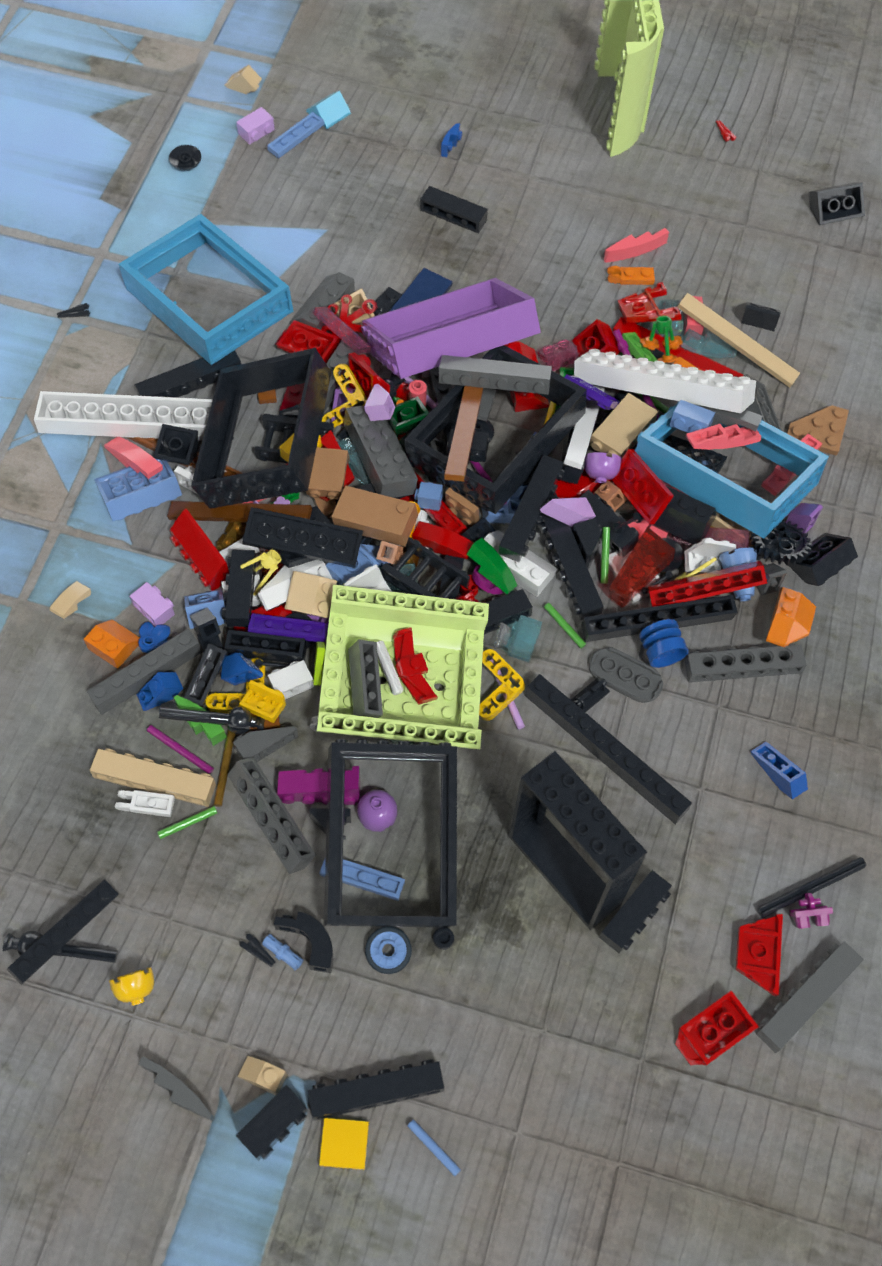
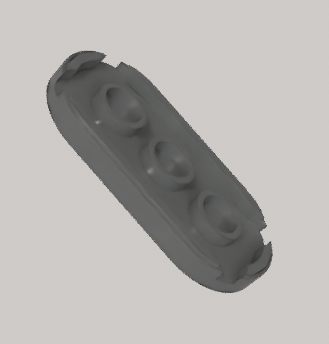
M611 647L599 649L591 657L589 664L591 675L594 679H605L607 687L641 703L651 702L660 695L663 688V680L655 668Z

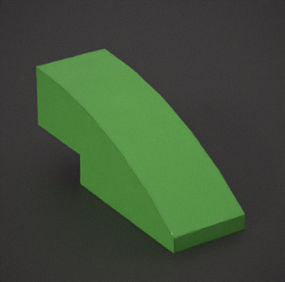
M178 695L173 697L179 709L206 711ZM187 721L196 735L203 731L213 746L226 739L225 730L221 725Z

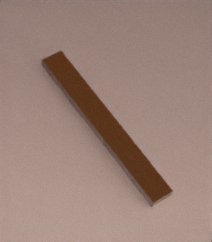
M172 501L167 517L169 520H177L182 511L187 509L195 521L247 522L250 509L254 507L310 519L312 507L311 505L239 503L210 509L205 502Z

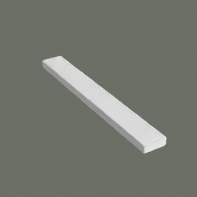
M593 385L604 392V386ZM586 399V413L575 424L564 464L578 469L582 468L600 407L597 405L598 401Z

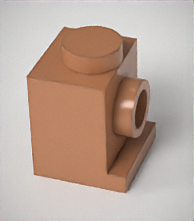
M381 541L376 559L395 564L403 555L404 547Z

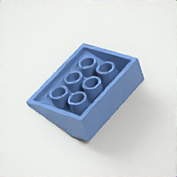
M156 459L163 465V470L149 479L141 472L137 473L130 466L94 479L112 521L122 520L126 516L140 513L150 507L159 506L163 502L175 500L182 495L177 478L167 461Z

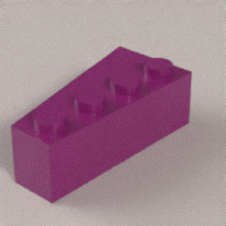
M352 766V770L345 771V805H354L360 801L361 779L359 766ZM322 768L312 770L311 773H307L306 770L279 771L277 795L282 803L292 804L294 802H302L304 804L323 802V804L327 805L328 772Z

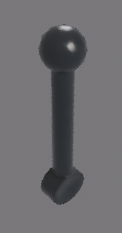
M667 571L662 578L649 586L659 584L665 579H671L672 572ZM643 587L641 593L647 594L648 587Z
M257 659L254 664L258 668L261 666L285 668L291 663H271Z

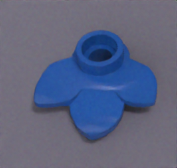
M145 622L139 629L140 639L138 646L141 651L149 653L169 641L167 639L170 635V627L167 625H157L154 627L150 622Z

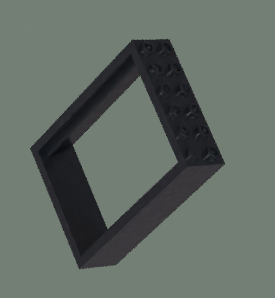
M505 345L490 349L482 357V359L540 365ZM551 371L549 395H539L561 407L535 435H531L530 438L532 439L493 482L468 468L464 481L445 480L448 457L428 446L459 412L465 387L462 385H456L404 439L406 456L412 467H416L425 475L435 478L440 484H445L454 492L462 494L469 501L479 504L484 510L496 514L534 472L543 454L548 456L586 413L587 389Z
M316 348L220 370L191 484L194 491L210 509L308 491L331 377L330 369ZM305 383L288 465L224 477L243 396Z
M336 739L335 742L331 743L328 749L324 926H457V746H451V743L446 742L439 743V746H433L430 742H419L418 745H410L408 741L389 744V741L385 740L377 741V744H371L368 740H356V743H348L346 739ZM345 759L441 762L440 917L342 915L343 840H346V835H343Z
M556 751L552 752L521 777L509 838L591 931L621 906L647 851ZM547 809L608 876L609 881L607 885L545 816Z

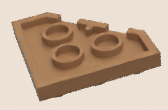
M831 405L790 423L787 434L800 441L807 434H810L822 443L818 451L837 456L849 410Z

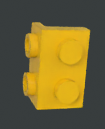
M250 680L248 683L249 690L239 703V706L248 709L250 713L274 723L286 706L284 694L277 689L273 690L266 687L261 682Z

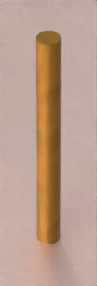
M229 729L214 806L222 807L235 733H232Z

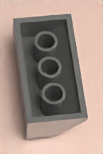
M340 272L326 276L289 322L290 325L293 320L321 330L323 326L327 325L328 306L341 300L345 294L350 295L355 292L354 279Z
M748 374L744 375L746 377H749L750 380H756ZM756 380L754 402L746 410L762 415L763 421L782 431L765 385Z

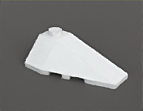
M314 560L291 568L284 565L258 593L266 611L286 602L293 571L333 579L325 563Z

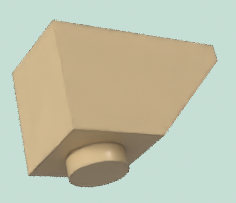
M248 64L232 74L225 86L226 88L247 94L251 91L255 92L259 88L258 84L262 78Z
M250 1056L247 1057L238 1075L239 1078L274 1095L280 1092L288 1076L286 1071Z

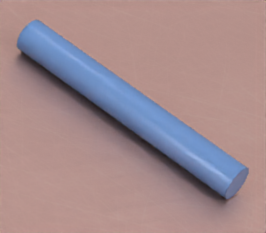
M414 1119L407 1125L454 1176L461 1171Z

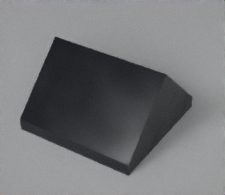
M747 302L741 323L775 331L781 312L777 309Z
M162 424L153 457L159 460L190 465L198 452V431Z

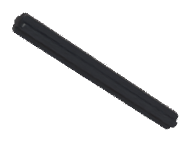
M859 857L760 905L757 911L764 918L805 898L806 893L813 894L864 869L867 864L862 857Z

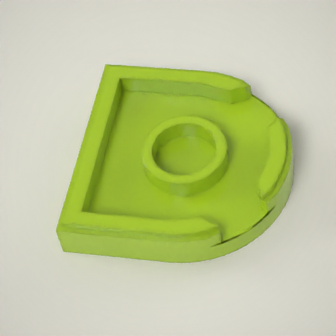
M317 641L313 673V685L318 686L322 683L325 643Z

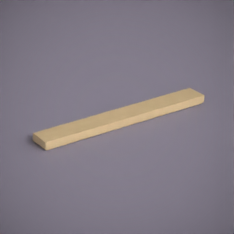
M689 293L686 294L677 308L789 388L800 373Z

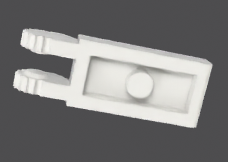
M119 790L118 797L132 800L131 804L118 802L115 804V808L121 811L171 817L175 797L173 795Z

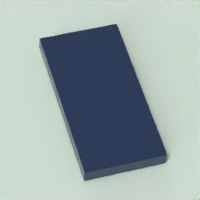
M423 268L390 311L446 294L452 287L453 281Z

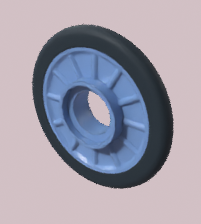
M396 927L377 929L370 935L365 946V955L368 963L374 970L383 974H394L401 971L408 964L412 954V946L408 936ZM391 944L394 946L395 952L392 956L388 957L383 954L382 949L384 945Z

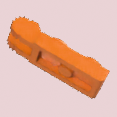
M610 266L607 269V273L610 274L608 276L610 283L653 285L655 282L654 267Z

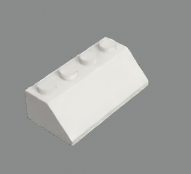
M497 530L489 533L484 540L499 553V545L504 533ZM528 550L526 557L522 556L520 562L500 555L512 572L516 583L536 597L539 596L559 571V569Z

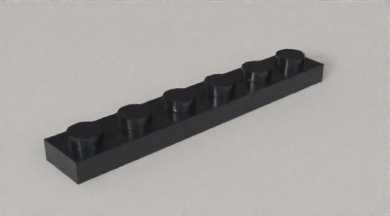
M104 879L6 970L21 985L24 984L106 908L119 893Z

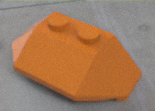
M781 587L766 641L786 647L790 643L808 636L816 606L802 593Z

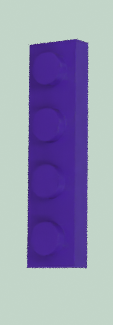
M252 613L248 632L303 638L307 641L325 643L328 623Z

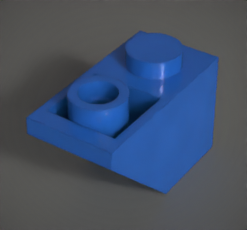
M158 672L136 695L143 711H147L173 700V697L178 695L183 690V687L176 672Z

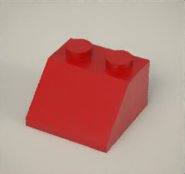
M598 319L572 340L579 357L590 349H598L603 353L614 352L616 355L620 353L617 347L618 343L610 326Z

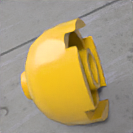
M152 967L146 968L147 973H144V970H138L117 977L118 982L116 983L113 979L109 980L113 995L121 1002H131L132 1006L145 1002L144 997L148 996L154 988L155 981Z

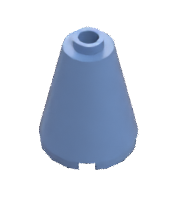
M754 548L734 549L735 552L729 554V551H726L719 555V561L723 569L757 560V552ZM755 587L733 591L736 599H740V602L749 601L754 596Z

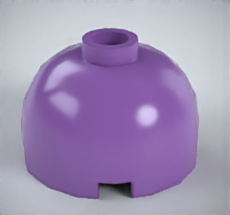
M603 452L588 453L587 456L585 455L584 469L591 478L596 479V483H607V480L616 477L620 471V456L612 454V457L606 456L607 453Z
M371 790L365 793L357 806L358 819L368 830L384 831L385 828H388L390 825L392 826L397 818L395 799L383 790Z

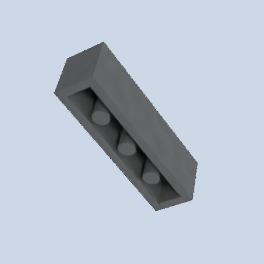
M358 639L348 649L353 714L355 716L380 718L383 715L377 642Z

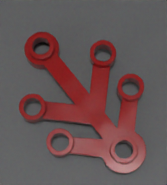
M345 294L341 298L342 307L339 323L334 325L335 314L339 311V307L337 304L332 303L327 308V325L323 326L321 330L324 332L330 330L332 335L339 337V340H343L345 336L349 338L354 336L355 340H358L356 333L348 335L338 331L344 328L362 333L361 327L363 325L352 322L365 313L372 314L376 310L377 304L373 299H367L362 303L360 309L348 316L352 296ZM345 297L349 299V303L344 301ZM368 303H371L373 308H369ZM331 306L335 307V312L331 311Z

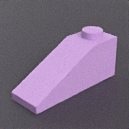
M586 497L552 499L540 508L542 513L571 527L574 524L596 517Z

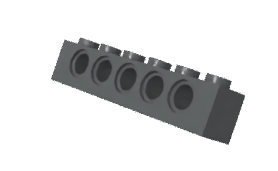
M793 643L786 647L769 645L764 648H757L755 646L747 649L731 648L727 651L715 649L702 653L700 651H693L685 659L688 683L801 674L807 666L802 644L795 645ZM741 660L747 661L748 664L743 663ZM703 663H708L711 667H707Z
M254 757L237 761L229 772L228 777L286 870L291 874L305 869L316 854Z

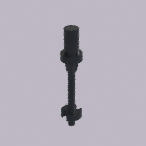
M637 511L633 513V518L622 524L620 521L614 523L613 531L621 533L625 529L624 526L632 522L640 523L644 518Z

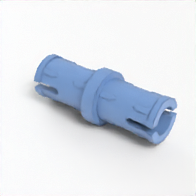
M269 934L264 939L262 945L273 952L278 960L284 961L293 970H297L301 966L303 959L290 950V946L281 943L272 934Z

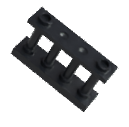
M263 414V428L267 431L263 447L255 446L256 459L288 463L281 457L280 449L270 448L274 431L284 432L282 444L290 438L291 434L295 432L297 418ZM322 422L319 435L323 437L330 430L335 435L334 423Z
M410 537L405 546L407 551L395 565L385 563L381 567V574L384 580L406 594L448 599L459 585L465 588L469 586L470 576L464 570H459L424 547L418 540H413ZM415 554L422 561L409 576H406L399 570ZM428 564L438 569L425 586L415 582ZM444 574L453 579L441 596L431 593V589Z

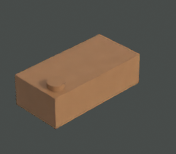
M345 485L331 517L334 525L362 530L363 536L405 547L417 520L418 512L415 503Z

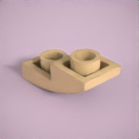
M76 581L53 602L50 611L63 619L78 610L77 604L91 595V589Z

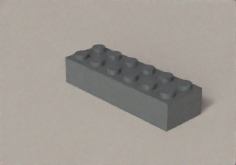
M365 405L346 408L344 426L376 493L392 498L415 494L418 478L388 419L370 421L368 414L365 413Z

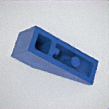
M764 742L751 751V755L776 786L792 800L808 790L806 772L769 743Z

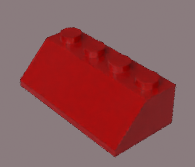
M520 341L505 344V346L538 363L535 349ZM510 391L515 412L549 408L548 399L537 393Z
M185 509L170 528L172 535L170 540L175 547L178 546L181 549L180 554L185 561L189 560L192 571L200 575L199 579L204 587L208 586L211 591L216 590L222 586V581H226V574H229L227 562L189 511Z

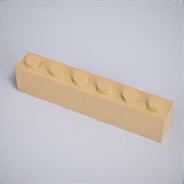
M98 749L90 768L93 778L147 792L173 795L175 799L209 807L216 787L214 778L209 774H196L187 768L176 769L167 763L162 765L156 764L151 759H137L128 753L124 755L117 754L112 749Z

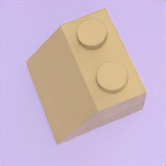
M293 571L285 609L329 618L333 585H336L337 581Z

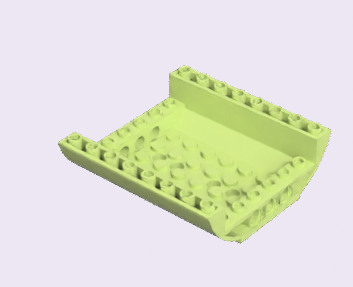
M604 0L605 9H602L603 22L600 23L601 35L598 36V44L600 46L596 50L598 59L595 60V70L598 72V77L614 76L615 81H617L615 90L616 103H613L612 107L614 115H611L610 118L611 128L608 130L609 140L606 142V148L610 152V157L628 150L635 144L640 133L644 132L664 32L659 0Z
M333 585L317 731L416 743L430 742L434 745L446 742L451 743V746L480 750L482 730H478L483 640L484 630L488 622L489 604ZM412 627L414 655L423 654L428 667V673L422 675L438 696V699L418 705L401 678H399L403 692L398 695H393L388 681L385 684H380L383 715L380 718L355 716L353 714L348 649L358 639L374 642L384 641L395 668L393 635L399 630ZM378 659L379 676L384 677L386 679V676ZM438 683L442 684L445 689L443 691H437L434 688V685Z

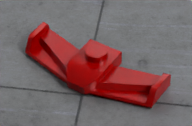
M412 627L397 631L393 635L396 662L395 670L398 677L401 678L418 705L437 700L438 696L422 675L428 673V667L423 654L414 655Z

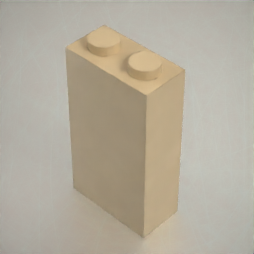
M628 393L591 435L590 446L596 451L607 453L606 456L612 457V454H616L622 460L627 450L632 449L638 443L637 437L640 432H644L651 423L656 422L658 411Z

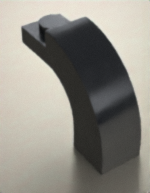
M299 911L297 919L290 915L275 916V930L303 935L311 943L310 970L331 973L334 954L331 939L325 927L311 915Z

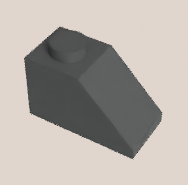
M774 563L763 564L767 584L757 586L761 596L779 590L787 575L786 569Z

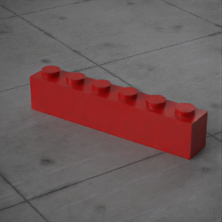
M760 560L648 586L652 607L688 602L767 584L764 565Z

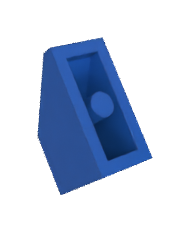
M233 653L226 656L222 665L221 679L232 685L263 677L261 670L241 653Z

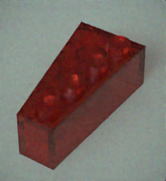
M647 526L609 589V597L623 608L643 587L648 585L673 561L675 549Z

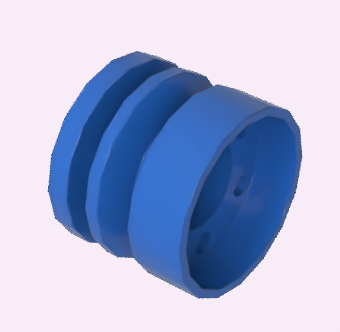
M673 619L655 622L644 628L639 634V638L643 642V648L647 650L646 655L649 663L654 668L675 664L689 653L685 640L681 637L679 625Z

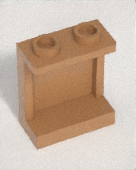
M316 448L309 489L306 491L307 495L313 498L323 496L332 500L340 498L344 488L347 464H349L350 459L348 450Z

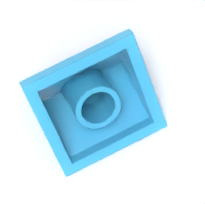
M340 91L328 95L306 109L307 113L311 114L314 112L324 120L323 126L326 129L351 114Z

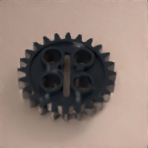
M782 520L765 538L753 532L750 537L752 540L751 544L754 545V550H759V555L764 554V559L771 558V562L777 560L779 565L781 562H784L786 565L789 562L795 565L796 561L801 563L802 559L806 560L812 546L810 543L811 538H807L808 533H802L804 529H798L797 524L791 525V521L785 523Z

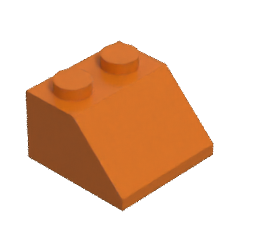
M109 620L97 624L83 640L88 650L119 669L138 647L140 637L116 621Z

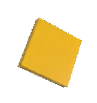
M324 1118L319 1166L365 1170L369 1122Z

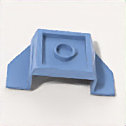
M360 544L355 568L329 562L326 564V567L333 580L337 581L336 585L344 586L348 579L356 577L368 567L377 565L381 568L385 563L389 565L391 563L376 559L380 546Z

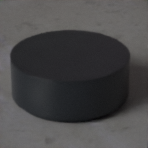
M446 927L437 929L433 935L434 945L440 950H447L452 947L454 943L453 932Z

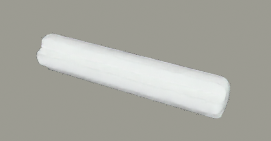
M378 641V659L393 695L401 694L403 687L384 641Z

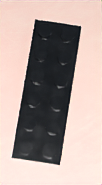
M251 507L242 543L252 547L275 550L276 552L355 568L363 531Z

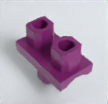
M806 893L805 900H799V906H806V908L791 909L789 913L791 917H794L796 927L803 929L810 927L809 916H815L816 926H829V914H833V908L827 906L815 907V905L821 904L820 898H814L812 893Z

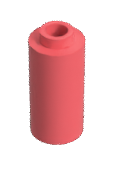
M414 380L409 384V400L419 397L426 407L427 386L421 380Z

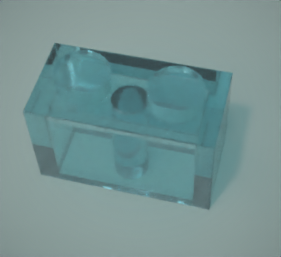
M520 615L519 621H515L512 627L514 634L512 637H508L505 648H508L507 656L529 663L541 632L542 622Z

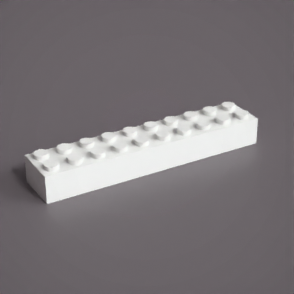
M590 349L587 353L576 359L574 365V376L581 378L589 384L675 401L683 400L695 405L742 413L754 402L756 380H750L746 376L734 377L732 374H718L713 370L701 371L696 367L685 368L681 367L680 364L669 365L663 361L652 362L648 361L647 358L636 359L630 355H616L614 352L603 353L598 349Z
M40 391L34 422L38 433L155 439L159 438L162 424L197 430L198 441H202L213 399Z

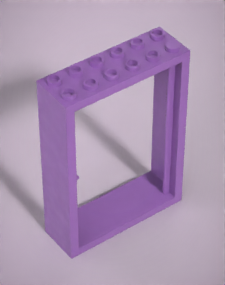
M497 278L362 320L363 326L361 327L363 336H366L367 343H365L367 352L372 354L383 366H386L388 370H391L400 379L439 367L442 355L469 357L541 333L534 298Z

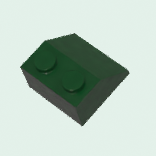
M415 397L395 405L392 417L388 421L397 436L416 428L429 412L420 398Z

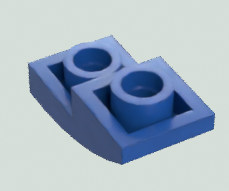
M456 123L445 135L441 144V157H447L449 151H452V147H457L458 140L461 141L462 131H460V123Z

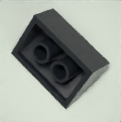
M849 183L809 191L810 209L818 225L865 216L863 183Z
M666 486L674 496L652 526L693 545L701 542L717 516L716 508Z
M825 533L811 543V550L806 560L802 559L801 563L796 561L795 565L789 562L788 566L805 583L820 586L830 577L836 575L842 568L850 565L858 555L852 538Z
M286 1085L235 1136L258 1161L261 1158L265 1160L274 1151L272 1147L278 1141L282 1143L290 1135L289 1130L295 1124L299 1126L307 1118L306 1113L308 1110Z

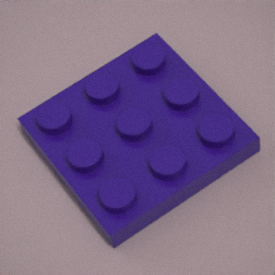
M566 374L564 377L587 389L586 399L598 401L597 405L603 409L613 410L620 403L619 400L577 376Z

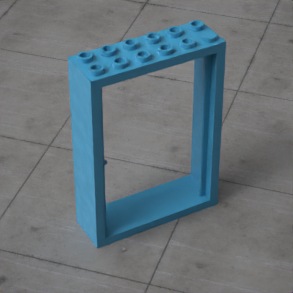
M202 214L197 215L119 263L126 289L211 365L293 312L289 286ZM205 243L209 244L267 293L209 332L178 307L176 301L170 300L148 280L151 276Z
M680 401L674 407L671 406L667 413L661 415L655 423H651L648 429L640 432L637 437L638 444L635 452L659 479L690 497L716 508L718 513L762 538H765L818 485L829 458L828 455L761 420L757 428L761 435V441L745 445V447L799 476L783 493L770 503L663 443L668 436L677 430V428L671 427L670 423L673 412ZM719 423L722 425L723 428L728 427L722 423Z

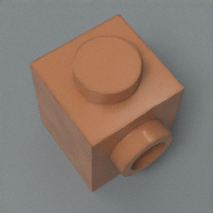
M608 480L607 483H603L594 492L600 496L605 505H610L614 512L627 501L622 491Z

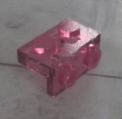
M566 339L560 340L554 345L544 346L543 349L537 351L538 358L543 360L546 366H552V371L574 364L575 360L579 358L577 346Z

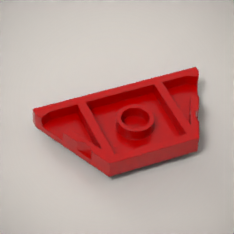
M777 914L774 917L761 919L755 923L742 925L738 928L735 970L773 996L779 995L783 914Z

